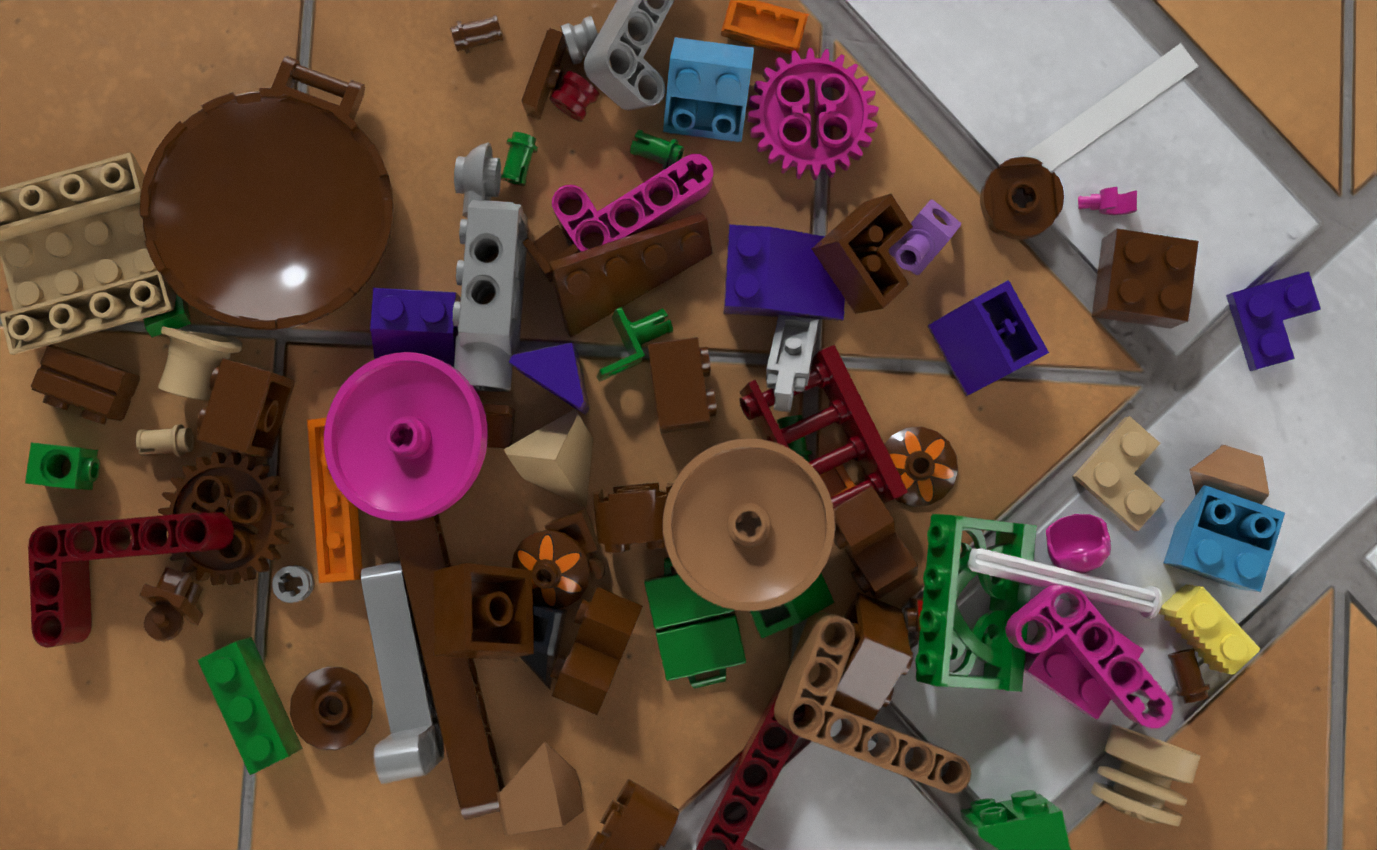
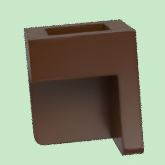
M559 225L534 242L529 237L522 242L529 255L550 283L553 282L549 262L580 252L575 244L570 242Z
M482 403L488 428L487 448L505 449L509 447L513 441L516 410L508 405Z

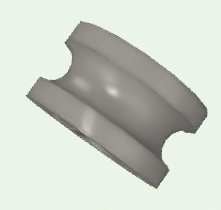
M294 565L283 567L275 574L272 588L278 599L283 602L293 603L309 597L314 589L315 582L313 575L308 569L303 566ZM287 575L301 577L303 585L297 587L301 590L300 593L296 594L294 590L286 591L284 583L289 582V579L286 578Z

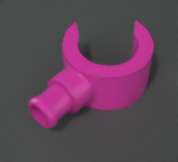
M1110 187L1100 190L1099 194L1079 196L1078 209L1091 208V210H1099L1101 214L1106 215L1131 214L1137 211V190L1118 194V187Z

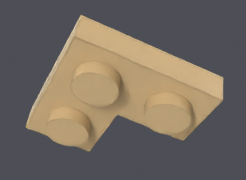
M1130 416L1124 417L1072 476L1132 531H1139L1165 501L1134 474L1159 446L1160 442Z

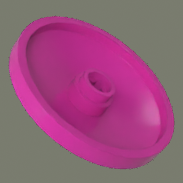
M401 352L384 355L356 370L341 386L332 401L324 430V451L327 466L339 490L360 510L386 520L416 521L426 519L454 505L464 496L476 480L487 449L488 428L486 415L474 387L451 365L419 353Z

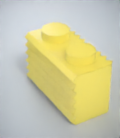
M1186 584L1161 606L1159 614L1164 615V620L1170 621L1171 627H1176V633H1181V638L1186 639L1187 645H1191L1198 652V657L1204 658V663L1209 664V669L1226 674H1236L1260 650L1257 644L1203 586Z

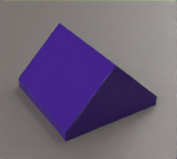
M573 343L514 354L508 361L517 371L584 415L589 411L590 407L579 353Z

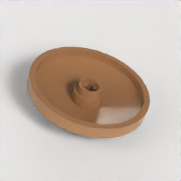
M737 439L717 444L705 450L690 461L680 472L666 499L663 514V536L672 565L683 581L694 592L724 608L740 611H759L777 607L791 601L804 592L817 579L827 563L832 550L835 536V514L825 483L817 471L803 457L793 450L771 441Z

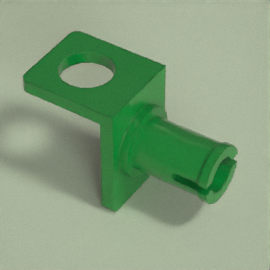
M622 307L615 309L612 321L629 356L600 369L596 376L599 382L639 365L645 357L642 344L673 332L670 319L667 321L664 319L668 317V314L663 308L635 322L627 319Z

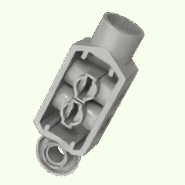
M484 143L471 150L466 157L458 156L455 162L456 193L464 194L462 216L467 219H461L459 240L460 244H465L464 260H458L456 267L457 285H462L461 302L455 301L453 306V326L458 327L459 336H456L454 368L477 391L508 392L511 391L513 368L508 361L517 353L520 344L527 253L522 242L528 238V219L523 212L521 204L491 201V197L499 196L501 162L499 158H493L491 144ZM498 253V257L494 261L486 263L489 256ZM496 293L492 302L482 305L486 295Z

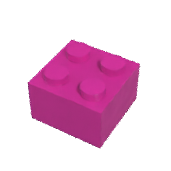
M1059 600L1055 606L1059 616H1063L1069 611L1071 606L1070 600ZM1094 627L1087 629L1083 635L1085 648L1091 649L1098 640V633ZM1113 628L1137 659H1139L1144 649ZM1059 639L1042 653L1026 651L1025 673L1082 713L1097 720L1099 719L1111 698L1062 639ZM1119 661L1112 667L1111 678L1114 683L1121 681L1125 675V666L1122 661Z

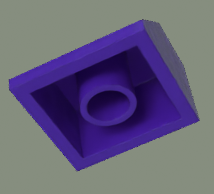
M373 288L370 331L374 359L393 353L412 352L431 356L454 367L456 336H459L458 327L453 326V306L455 301L461 302V297L456 292Z

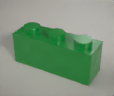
M252 637L235 641L198 659V663L249 775L267 768L303 749Z

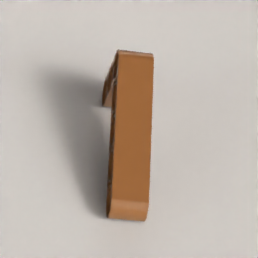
M818 612L809 617L775 703L774 714L778 723L800 737L947 793H958L965 789L970 782L971 769L968 762L961 756L932 743L831 705L854 644L855 631L851 622L841 616L827 612ZM833 623L835 635L831 641L826 643L824 641V631L828 625ZM819 664L820 675L817 680L810 683L808 679L809 671L812 666ZM804 704L805 715L799 722L794 723L793 713L795 709ZM841 719L842 727L840 732L836 736L831 737L830 732L833 723ZM877 734L878 741L876 746L868 751L870 738ZM913 748V757L911 761L905 764V755ZM948 762V771L941 777V769Z

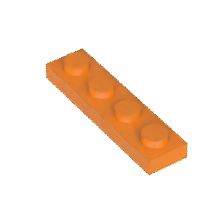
M327 417L307 420L319 583L360 580L363 566L358 508L342 494L328 469L324 451V430Z

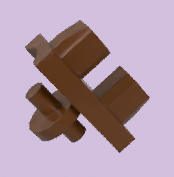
M166 567L157 587L144 584L139 596L153 607L147 613L144 620L145 631L151 638L163 642L174 639L183 629V616L191 624L199 625L203 614L195 605L203 588L192 582L193 578L189 574Z

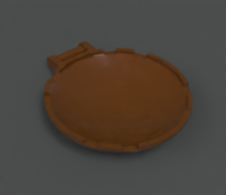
M286 56L282 60L271 88H259V91L238 95L232 92L217 97L201 105L203 109L189 117L184 123L179 121L169 131L157 147L145 173L140 195V216L143 218V229L146 238L144 242L149 256L157 271L179 297L193 308L220 322L255 330H277L301 326L321 319L342 307L361 291L375 273L386 252L391 236L394 210L392 188L384 162L375 145L354 121L364 96V84L351 80L349 83L301 66L299 60ZM295 81L343 98L340 106L293 89Z

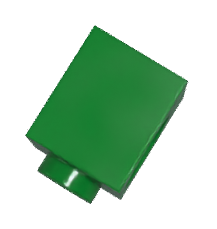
M31 442L25 484L93 490V483L97 480L100 473V462L97 458L98 450ZM68 457L71 462V470L67 476H64L61 467L63 461Z

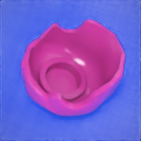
M1091 514L1066 516L1058 519L1046 529L1048 555L1053 565L1059 568L1079 573H1088L1100 568L1111 553V539L1106 522Z

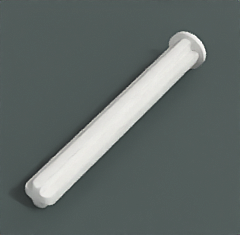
M982 548L972 549L969 554L968 567L971 571L1041 588L1057 584L1071 586L1079 589L1090 600L1136 610L1145 618L1152 619L1157 616L1162 606V593L1156 586H1147L1144 589Z

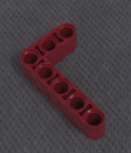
M208 512L38 527L32 532L28 543L33 638L39 645L47 648L77 644L88 638L92 628L89 560L223 549L233 538L234 529L231 520L223 513ZM204 526L206 527V537H204Z
M783 682L775 689L697 836L696 850H704V845L714 839L725 843L726 850H764L746 840L745 837L799 737L780 725L775 718V703ZM804 704L794 711V723L799 722L805 715ZM771 727L782 728L785 731L784 741L778 746L765 744L763 736L767 729ZM752 764L761 765L766 769L765 777L757 783H750L743 777L744 770ZM731 802H740L746 807L745 814L737 820L729 819L723 813L726 805Z

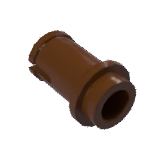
M497 15L466 24L457 21L458 26L450 27L457 51L465 50L466 53H470L469 48L495 41H503Z
M1194 648L1173 652L1168 655L1180 689L1176 691V694L1179 697L1182 696L1185 704L1209 698L1207 690L1210 689V685L1204 684Z

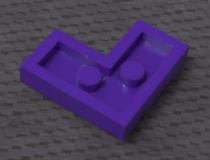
M1309 271L1226 295L1249 371L1295 359L1283 321L1321 310Z

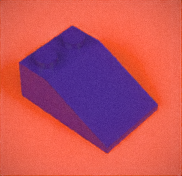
M730 224L727 242L723 314L772 317L786 315L843 321L845 298L811 249L825 236L774 227Z

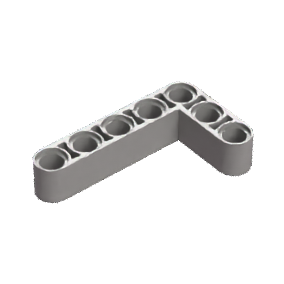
M401 561L363 568L361 570L362 590L391 732L389 736L377 743L374 749L377 776L382 784L427 775L443 760L444 744Z

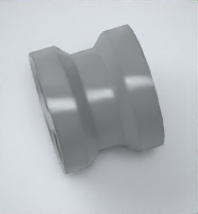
M592 16L583 18L581 24L575 26L569 23L561 25L573 65L581 63L598 35Z

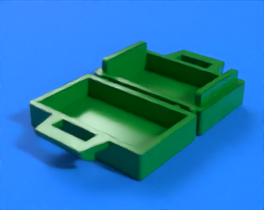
M664 558V575L645 579L644 585L654 628L662 629L656 631V637L666 680L671 681L688 677L693 689L726 682V668L746 663L737 617L735 613L730 614L735 610L716 605L698 595L683 581L677 572H671L670 566L673 565L670 558ZM719 670L720 673L719 675L698 680L695 678L697 674Z

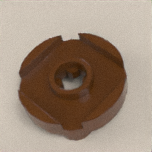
M1031 157L1011 158L992 171L986 178L980 194L981 210L992 232L1012 239H1029L1038 236L1049 228L1059 216L1064 204L1063 186L1055 172L1051 174L1046 167L1042 166L1043 162ZM1017 189H1023L1024 195L1031 196L1032 202H1028L1025 208H1020L1012 200V196L1016 195Z

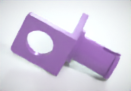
M932 199L911 222L913 228L889 249V253L896 259L897 264L902 269L910 270L915 275L921 274L961 226L960 221ZM933 213L941 217L947 225L938 221Z

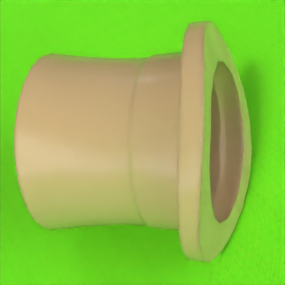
M162 327L161 334L171 338L167 362L158 388L175 395L209 401L212 392L209 387L212 372L217 366H220L222 358L229 360L231 353L241 352L243 343L236 338L224 335Z

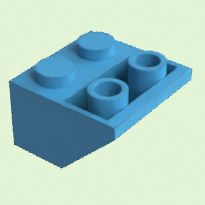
M675 37L669 61L663 132L742 142L754 48Z
M1206 485L1202 486L1175 525L1164 564L1239 590L1261 592L1285 512Z

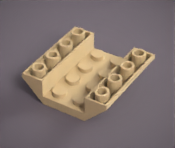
M131 152L0 188V257L14 309L13 311L0 314L10 354H19L174 310L177 294L157 271L144 242L146 238L143 229V218L140 216V195L145 175L134 154Z

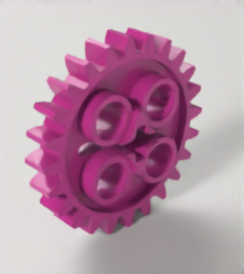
M808 48L806 58L801 59L794 50L791 53L789 64L781 57H778L776 60L777 72L766 67L763 73L766 82L756 80L754 90L759 95L750 96L749 106L757 110L748 112L747 121L758 125L751 129L750 136L751 138H763L758 143L757 151L763 152L770 149L771 153L767 162L769 165L778 159L783 161L781 173L784 174L793 166L796 167L797 179L802 177L806 169L810 170L813 180H817L820 169H824L831 178L835 174L836 164L844 171H847L850 167L848 156L859 161L863 155L859 146L869 147L872 139L866 133H873L877 128V123L869 118L877 115L879 107L867 104L874 99L876 92L872 90L863 91L869 78L868 76L858 79L854 77L858 67L856 63L847 69L842 67L844 55L841 54L835 62L829 61V49H825L819 59L815 58L813 49ZM809 80H812L815 84L814 113L819 116L815 126L818 147L815 149L810 144L811 116L810 113H806L810 102L807 84ZM828 87L835 88L841 94V98L835 101L828 100L822 94V90ZM787 89H794L800 93L802 99L797 102H788L781 93ZM829 126H836L843 132L844 137L839 140H831L824 134L823 129ZM788 128H797L803 133L804 139L798 142L789 141L784 136L783 131Z

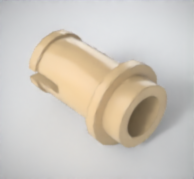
M181 424L174 425L172 429H142L136 435V448L141 456L174 453L175 456L182 457L187 452H192L194 448V434L190 428H185Z

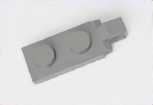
M786 315L778 316L766 369L767 388L775 389L774 410L790 412L794 391L804 392L805 386H808L819 329V319Z

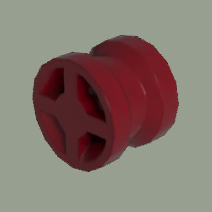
M567 71L563 77L564 84L560 90L552 92L549 100L564 114L578 122H582L586 117V108L590 103L597 101L600 93L586 79L574 72Z

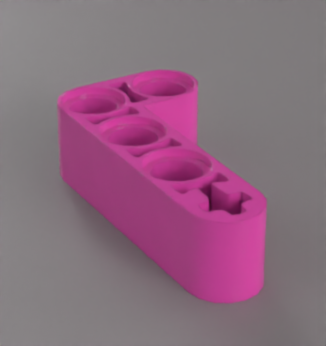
M690 154L599 211L596 210L582 188L576 185H564L554 193L552 207L558 222L570 241L582 252L588 250L582 243L584 237L589 233L601 234L604 237L603 245L655 228L699 201L712 188L713 166L705 156ZM693 171L696 175L702 173V182L698 183L695 179L688 181V172ZM683 185V195H680L678 188ZM664 190L670 193L672 200L667 205L657 206L650 200L652 194L656 191ZM576 199L582 203V208L577 214L566 215L561 211L563 204L568 200ZM626 211H631L638 216L637 223L629 228L619 226L616 222L618 216Z
M1059 584L1050 585L1014 613L1007 621L1006 636L1009 642L1027 652L1042 653L1059 639H1062L1121 712L1131 721L1151 729L1161 728L1170 721L1173 714V704L1169 696L1079 589ZM1065 593L1070 599L1071 606L1066 614L1059 616L1054 604L1057 597ZM1033 620L1038 627L1037 637L1034 641L1025 643L1021 636L1022 627L1025 623ZM1094 627L1098 633L1097 643L1091 649H1086L1083 644V635L1087 629ZM1119 661H1122L1125 666V675L1121 681L1114 683L1111 678L1112 667ZM1136 692L1138 695L1150 699L1147 702V706L1150 709L1147 714L1143 713L1146 709L1139 697L1131 693Z

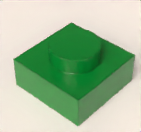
M176 295L173 311L143 319L144 327L151 338L161 335L162 327L179 329L191 324L188 303L178 295Z

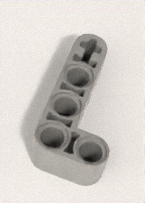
M617 0L586 55L584 70L587 77L624 110L654 106L660 103L664 97L665 84L662 76L643 57L675 0Z

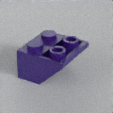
M1009 280L970 300L927 326L965 396L982 389L1049 353Z

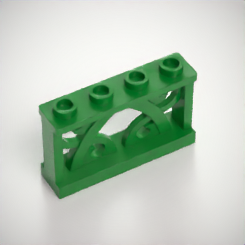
M931 515L930 527L927 532V562L923 575V604L919 617V647L915 659L917 682L937 687L1022 692L1026 651L1015 647L1009 642L1006 636V625L1010 617L1030 601L1032 585L992 576L991 581L990 575L971 571L968 567V561L972 548L968 544L961 542L962 531H966L972 537L976 549L982 548L1034 561L1037 525L957 515ZM982 530L996 532L995 545L986 548ZM978 574L982 588L990 595L989 612L982 615L976 622L973 630H971L965 622L956 600L966 585ZM1028 622L1025 623L1021 631V636L1025 643H1027ZM966 650L962 664L956 670L949 671L950 659L956 660L960 658ZM976 658L984 662L983 675H969L974 667Z

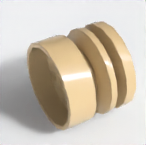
M1113 724L1104 751L1122 762L1119 769L1099 766L1097 773L1115 781V784L1112 787L1094 782L1091 793L1104 800L1113 809L1136 819L1153 824L1164 823L1179 827L1182 815L1165 807L1164 804L1165 801L1178 805H1186L1187 798L1171 789L1170 785L1172 780L1193 783L1201 756L1167 742Z

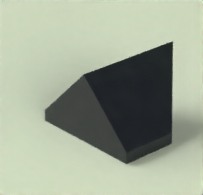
M533 603L534 654L519 657L551 690L553 678L550 676L557 661L567 610Z

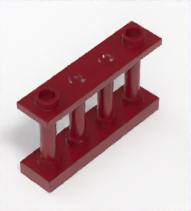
M835 344L820 350L813 357L808 386H805V391L815 386L824 389L830 402L829 407L780 429L769 408L774 406L775 389L771 388L761 392L755 379L748 382L740 391L741 398L739 401L741 409L748 420L754 421L762 440L771 441L789 448L787 444L836 422L842 425L848 437L847 444L808 462L821 475L850 460L860 461L866 474L865 481L831 497L833 509L871 486L883 504L908 493ZM794 391V396L802 392Z

